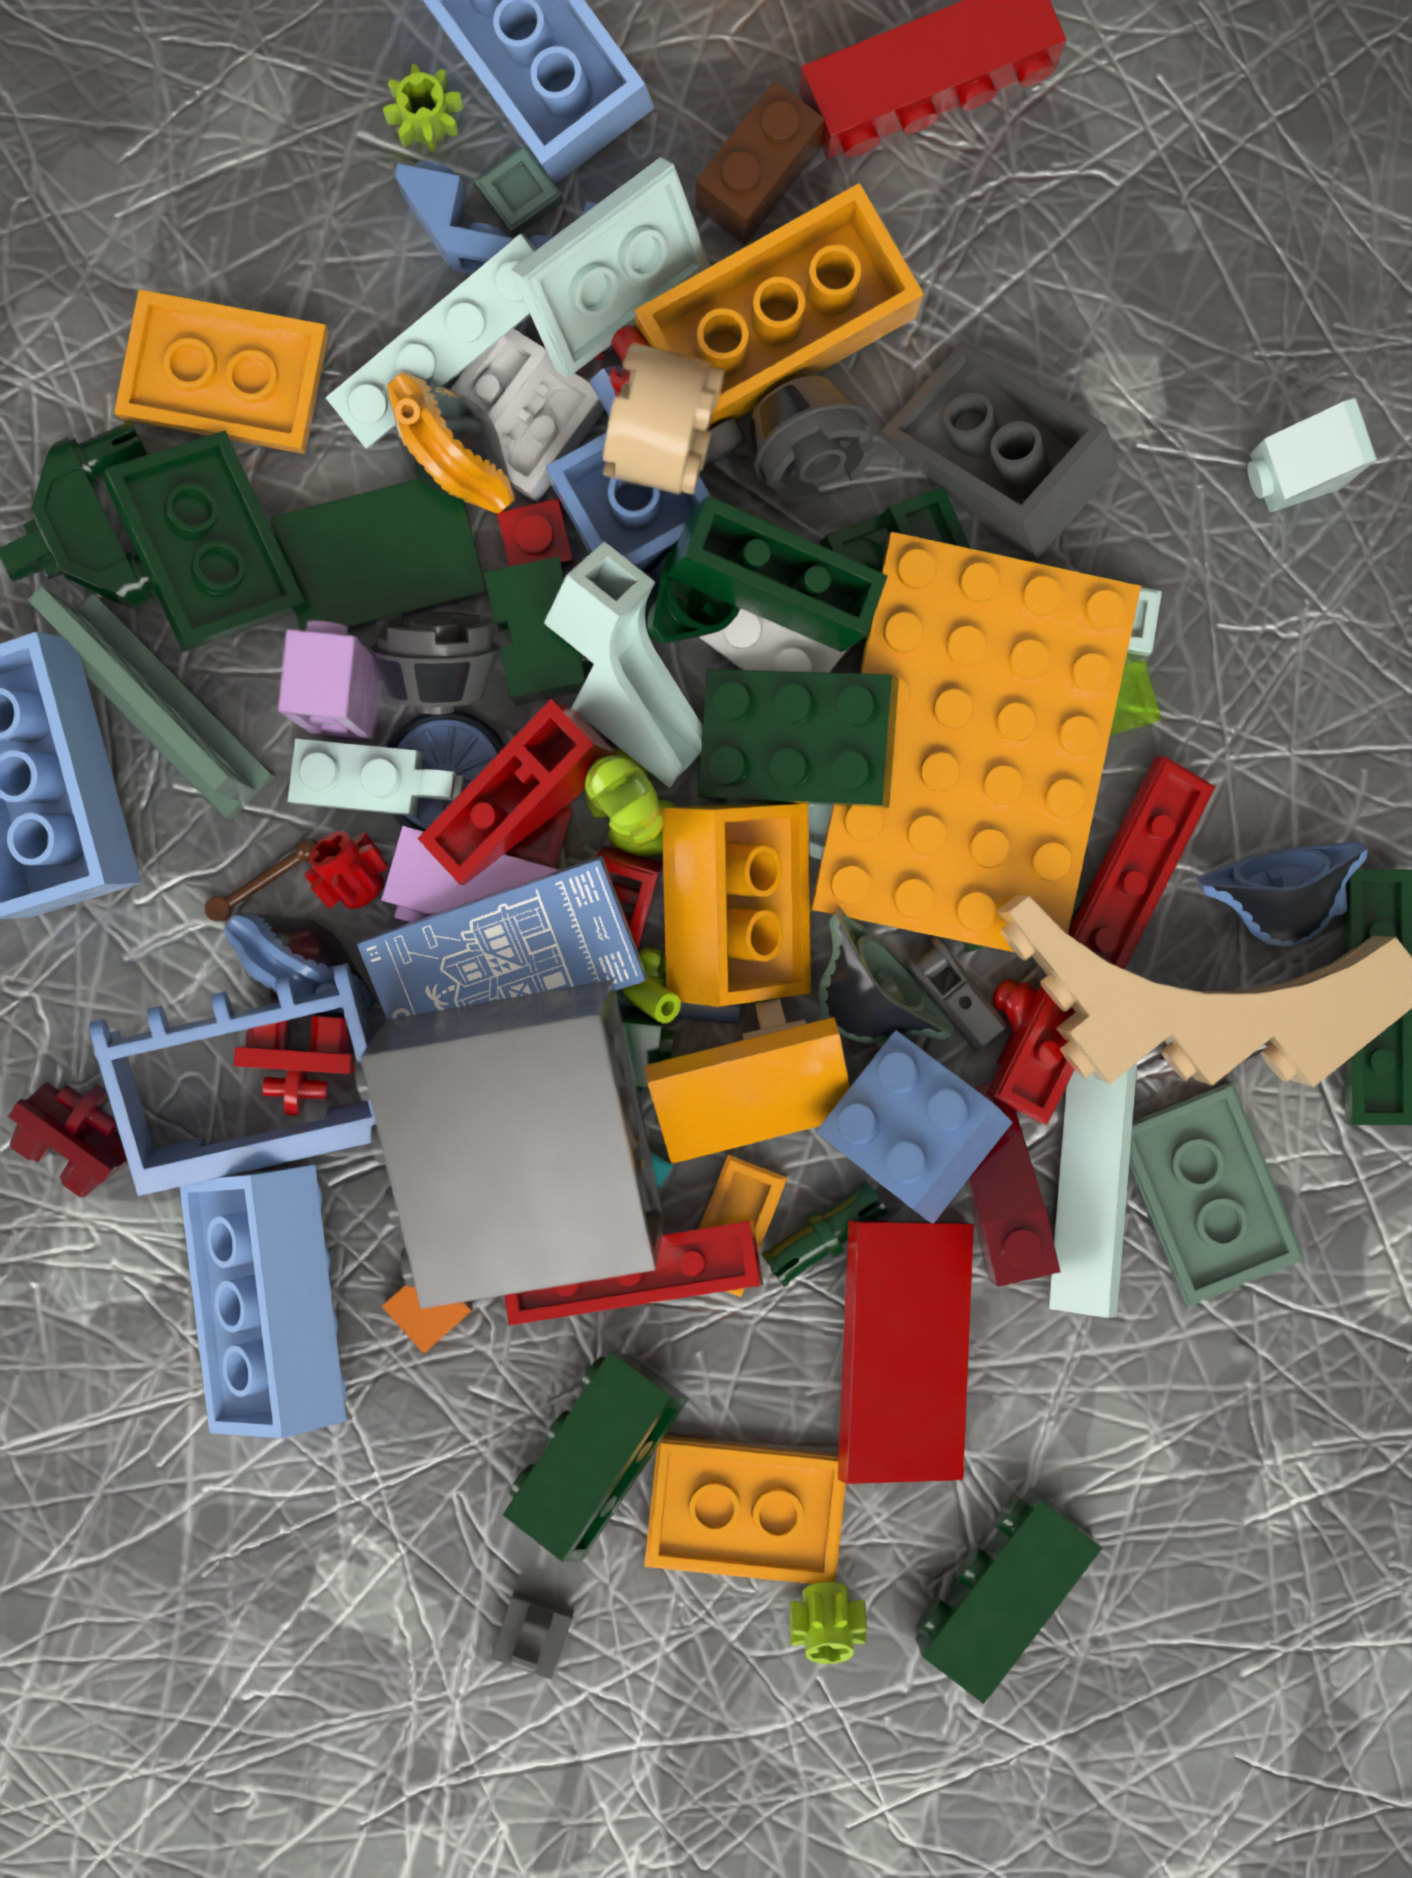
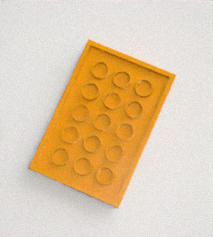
M891 532L888 535L881 573L888 575L868 631L859 673L890 674L899 678L889 808L832 805L810 910L833 914L840 906L847 917L1015 953L1000 932L1007 924L997 911L1016 895L1030 896L1068 935L1141 586Z

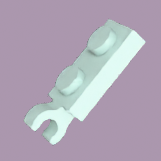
M295 739L287 802L308 806L417 816L419 798L454 801L463 791L465 777L455 775V772L422 770L424 753L417 750Z

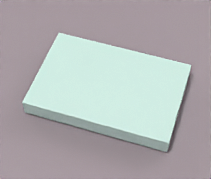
M660 157L510 270L554 369L566 378H569L611 345L614 334L619 329L629 325L636 326L634 309L711 266L673 163Z

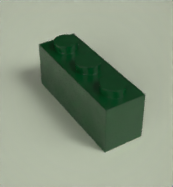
M707 496L687 517L666 576L840 652L845 651L867 636L888 577L886 574L711 496Z
M610 1351L606 1358L601 1356L592 1363L581 1380L580 1387L584 1391L571 1411L566 1410L555 1419L545 1436V1442L549 1445L535 1465H528L518 1475L509 1492L513 1500L503 1513V1516L561 1562L585 1559L689 1400V1397L630 1354Z
M1032 1487L1023 1499L1016 1495L1007 1502L994 1524V1527L998 1529L997 1533L984 1550L977 1546L969 1552L956 1572L955 1578L959 1580L958 1584L945 1601L940 1598L932 1601L921 1615L916 1626V1630L920 1632L916 1637L921 1656L983 1705L1103 1549L1092 1533Z

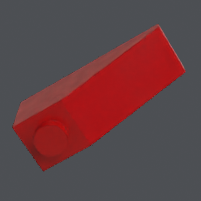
M550 699L417 839L459 885L464 886L574 801L585 789L588 770L598 758L617 756L618 754L575 709Z

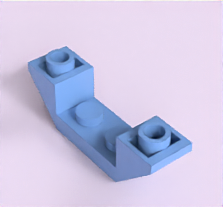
M419 161L416 163V167L397 163L395 177L401 194L451 271L472 275L514 240V238L505 237V232L501 229L484 223H470L467 229L461 228L467 198L461 177L454 175L453 170L449 167L432 161ZM586 201L583 215L598 203ZM542 235L531 236L530 243L537 250L552 239V237Z

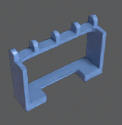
M347 963L334 966V980L337 988L314 995L297 998L291 977L276 979L279 1003L233 1013L228 993L226 991L212 994V1006L215 1017L170 1027L163 1006L149 1008L147 1010V1017L151 1032L129 1037H122L120 1030L110 1032L105 1019L90 1022L91 1040L138 1196L371 1143V1127L376 1122L371 1101L368 1100L327 1109L325 1119L206 1146L205 1139L202 1137L154 1148L128 1056L343 1007L357 1062L361 1061L360 1056L374 1038L359 978L358 976L352 977Z

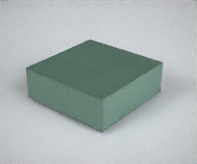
M526 145L520 147L474 180L476 189L512 238L563 203L562 194Z

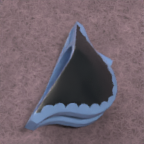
M1360 841L1277 850L1229 864L1197 877V882L1205 895L1232 906L1240 920L1259 940L1275 946H1293L1315 937L1329 924L1333 916L1347 912L1345 884L1366 860L1368 849Z
M235 913L224 930L248 980L257 993L270 1004L280 1002L276 989V979L291 977L297 998L314 995L337 988L334 980V966L346 963L349 965L352 977L358 976L367 1012L370 1011L376 1001L339 940L332 932L314 921L296 917ZM343 1007L310 1014L315 1016L345 1017Z

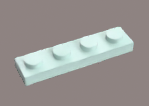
M524 234L518 235L325 397L366 449L372 447L396 427L387 384L402 370L444 387L530 316V312L510 270L536 251Z

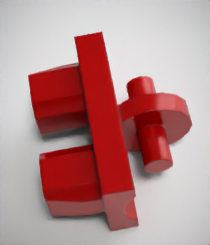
M312 1016L310 1050L288 1049L290 1019L249 1028L246 1034V1046L235 1047L233 1066L287 1070L286 1078L264 1077L262 1094L263 1096L284 1097L285 1114L287 1116L300 1117L303 1113L306 1099L327 1100L329 1095V1081L307 1080V1071L352 1074V1072H355L357 1059L355 1053H351L352 1040L346 1018Z

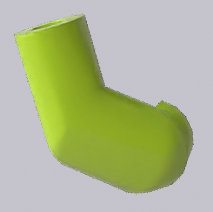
M646 947L639 951L647 974L646 980L623 988L622 991L630 1004L658 1022L669 1023L678 1015L681 1001L678 995L666 988L665 952Z

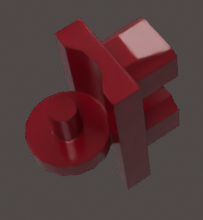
M46 1082L29 1098L25 1100L22 1098L17 1101L8 1115L9 1118L17 1123L10 1141V1148L27 1160L36 1162L49 1155L52 1149L64 1156L69 1161L59 1178L62 1185L78 1197L85 1198L100 1184L106 1182L128 1164L120 1134L115 1131L117 1128L116 1120L102 1110L109 1097L107 1090L100 1084L94 1086L83 1096L68 1084L59 1091Z

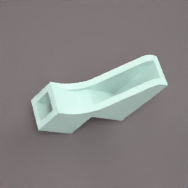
M604 541L567 574L544 624L594 663L572 709H575L589 724L671 788L701 756L703 725L650 641L645 622V609L648 596L655 581Z

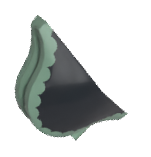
M839 906L829 920L833 950L831 961L820 981L818 993L824 1017L826 1019L835 1018L841 1035L861 1043H877L880 1048L883 1047L895 1030L907 1039L912 1035L944 1040L951 1036L954 1026L910 971L873 934L855 919L847 917Z

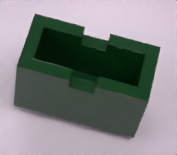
M559 556L484 572L494 623L498 625L500 633L509 631L512 645L499 648L509 695L515 706L579 693L586 681V674L590 673L594 666L593 662L544 624L567 574H564Z

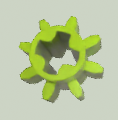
M413 64L411 66V74L406 76L401 82L389 80L388 85L391 94L397 103L388 104L383 108L387 124H401L398 135L404 147L409 146L413 140H416L420 143H426L430 152H435L436 142L446 134L453 137L458 136L457 124L453 117L450 116V113H457L464 109L460 92L452 91L446 93L449 82L445 70L441 69L432 76L428 73L420 72L417 64ZM431 103H434L435 108L432 111L427 109ZM416 106L419 107L420 109L416 112V114H414L413 109Z
M837 1582L815 1583L803 1590V1602H790V1643L792 1646L805 1644V1656L810 1661L821 1664L844 1662L854 1655V1644L866 1643V1603L864 1600L851 1601L850 1589L846 1585Z

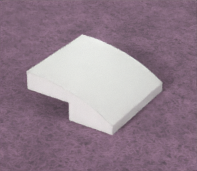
M515 329L468 366L450 389L478 404L489 416L498 433L511 486L536 503H538L550 486L545 466L576 450L605 410L590 382L575 373L566 378L557 372L546 349Z

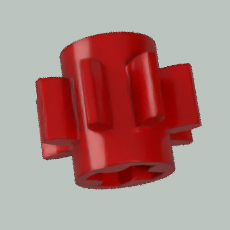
M336 831L326 835L314 845L308 857V861L313 868L306 871L304 876L312 884L311 890L326 908H332L340 900L346 908L358 909L373 901L381 892L384 879L380 873L386 870L389 865L381 856L382 852L366 832L363 831L353 840L347 832Z

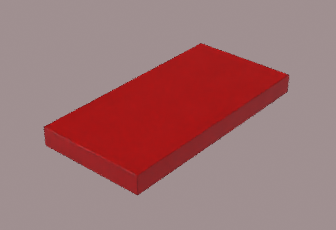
M849 1220L837 1480L845 1484L963 1480L974 1237L973 1223L964 1221H935L932 1224L929 1221Z

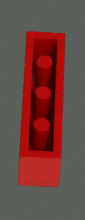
M963 0L801 66L799 93L806 105L825 118L821 146L827 160L842 153L847 158L857 157L875 148L880 143V138L902 129L905 134L919 132L932 125L938 119V114L961 106L964 111L972 110L992 100L996 96L997 90L1019 82L1021 87H1028L1043 81L1055 71L1067 39L1050 0Z

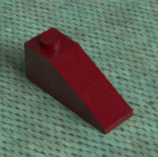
M990 1082L973 1086L972 1088L995 1104L1013 1123L966 1181L965 1185L987 1277L997 1287L1060 1273L1061 1270L1046 1208L1017 1113L1012 1108L986 1095L991 1084Z

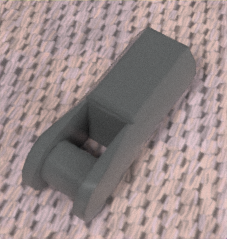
M934 936L929 940L932 946L915 961L908 957L904 964L971 1048L977 1051L1004 1030L1008 1023L949 950ZM948 967L959 981L944 994H941L931 980Z

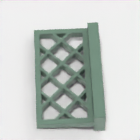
M42 586L28 599L56 629L53 635L63 636L79 652L85 676L225 819L231 821L276 777L100 597L93 594L77 609Z

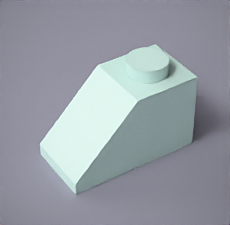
M1356 398L1341 402L1265 438L1249 454L1252 461L1248 463L1247 470L1253 492L1259 499L1265 498L1269 513L1342 489L1377 460Z

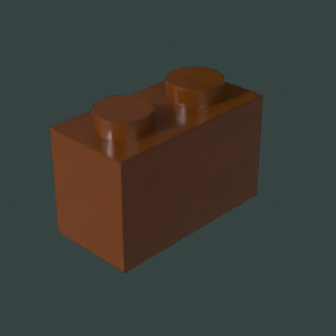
M774 80L696 180V208L746 245L820 150L825 118Z

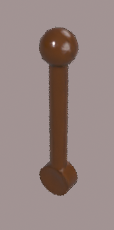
M311 838L301 840L297 844L294 853L227 897L214 896L210 898L205 904L206 916L216 922L227 921L232 915L234 906L301 862L309 863L308 857L310 851L317 843L316 840Z

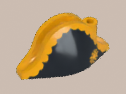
M404 370L387 384L401 451L408 467L423 484L441 494L498 514L515 501L498 433L492 420L478 404L463 395Z

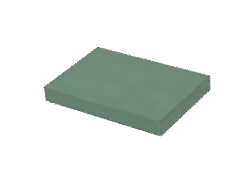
M1233 1081L1223 1082L1133 1119L1129 1173L1181 1301L1185 1306L1189 1307L1305 1259Z

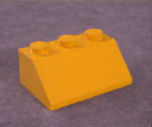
M722 804L662 808V819L664 822L662 835L666 988L678 995L681 1002L716 1007L810 994L811 943L808 804Z

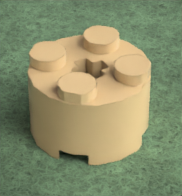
M633 343L630 345L623 364L624 369L631 371L629 383H623L619 397L615 396L611 410L603 453V461H607L603 476L680 495L682 492L694 494L699 473L703 471L712 434V432L707 430L713 409H716L719 401L725 370L712 367L711 361Z

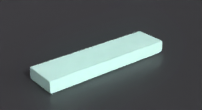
M1137 1063L1111 1084L1096 1079L1093 1074L1084 1079L1075 1070L1067 1084L1054 1239L1061 1272L1051 1276L1049 1309L1104 1318L1117 1317Z

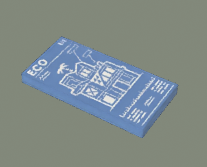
M602 855L364 938L357 943L387 1020L614 979L617 991L641 983L647 978Z

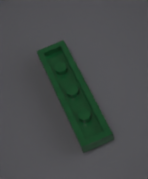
M1357 869L1345 884L1348 910L1344 913V955L1372 936L1396 937L1412 957V869ZM1412 1008L1345 1062V1124L1412 1125Z

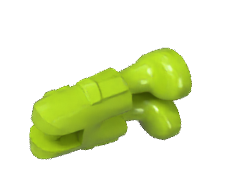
M613 748L618 754L617 756L598 758L588 770L585 782L587 808L594 818H606L609 816L610 829L607 836L616 848L641 857L663 854L662 828L664 826L662 808L677 806L670 801L658 799L656 790L647 779L648 770L622 749Z

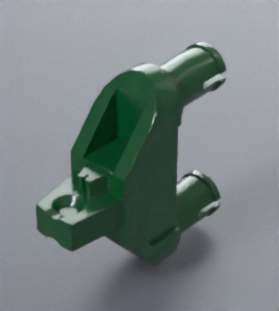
M130 419L124 421L122 425L80 443H77L75 438L69 440L67 437L55 442L51 446L41 472L31 508L34 519L22 525L26 535L0 547V560L12 581L15 582L44 571L48 579L64 575L68 582L129 608H139L149 603L148 600L153 598L151 591L154 589L139 556L133 557L131 551L124 553L92 488L98 485L96 478L103 476L106 468L147 455Z

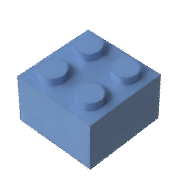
M607 432L545 466L550 485L589 554L605 541L645 574L653 571L664 555L678 544L687 517L707 496H710L700 476L698 477L694 494L682 492L681 495L603 476L607 462L603 461Z
M895 1030L817 1129L816 1133L910 1208L934 1224L1013 1122L995 1104Z

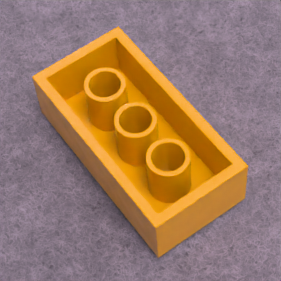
M858 183L634 309L636 328H638L651 347L711 361L712 367L725 370L719 401L716 409H713L707 430L709 431L728 420H736L754 410L759 402L778 386L796 378L816 375L917 318L924 293L864 189Z

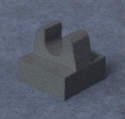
M514 1591L491 1659L531 1674L552 1679L574 1612Z

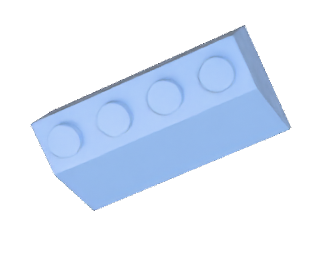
M315 1165L246 1171L180 1186L209 1433L286 1438L346 1422L344 1403L346 1386L340 1371L336 1338L338 1321L332 1305L328 1273L330 1269V1256L324 1240L321 1216L322 1192L317 1182Z

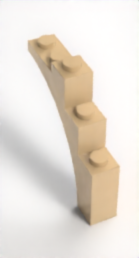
M1016 895L997 911L1007 924L1000 932L1009 946L1024 961L1032 956L1047 976L1040 981L1046 993L1064 1012L1071 1007L1076 1011L1056 1029L1067 1041L1060 1048V1051L1069 1064L1084 1079L1093 1074L1096 1079L1111 1084L1160 1043L1165 1041L1167 1046L1161 1050V1054L1170 1067L1183 1080L1187 1081L1190 1077H1193L1194 1080L1213 1086L1264 1044L1267 1048L1261 1052V1056L1269 1068L1282 1081L1288 1082L1292 1079L1293 1082L1315 1087L1412 1008V957L1396 937L1372 936L1336 961L1286 982L1239 991L1186 990L1151 982L1106 962L1067 935L1030 896Z

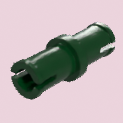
M863 1180L859 1183L858 1187L820 1214L814 1209L804 1216L807 1221L806 1224L769 1250H765L760 1254L766 1264L771 1267L770 1270L785 1288L789 1285L790 1281L828 1254L835 1258L844 1252L842 1244L848 1241L849 1220L876 1221L880 1217H885L888 1211L882 1202L879 1203L877 1201L879 1197L872 1187Z

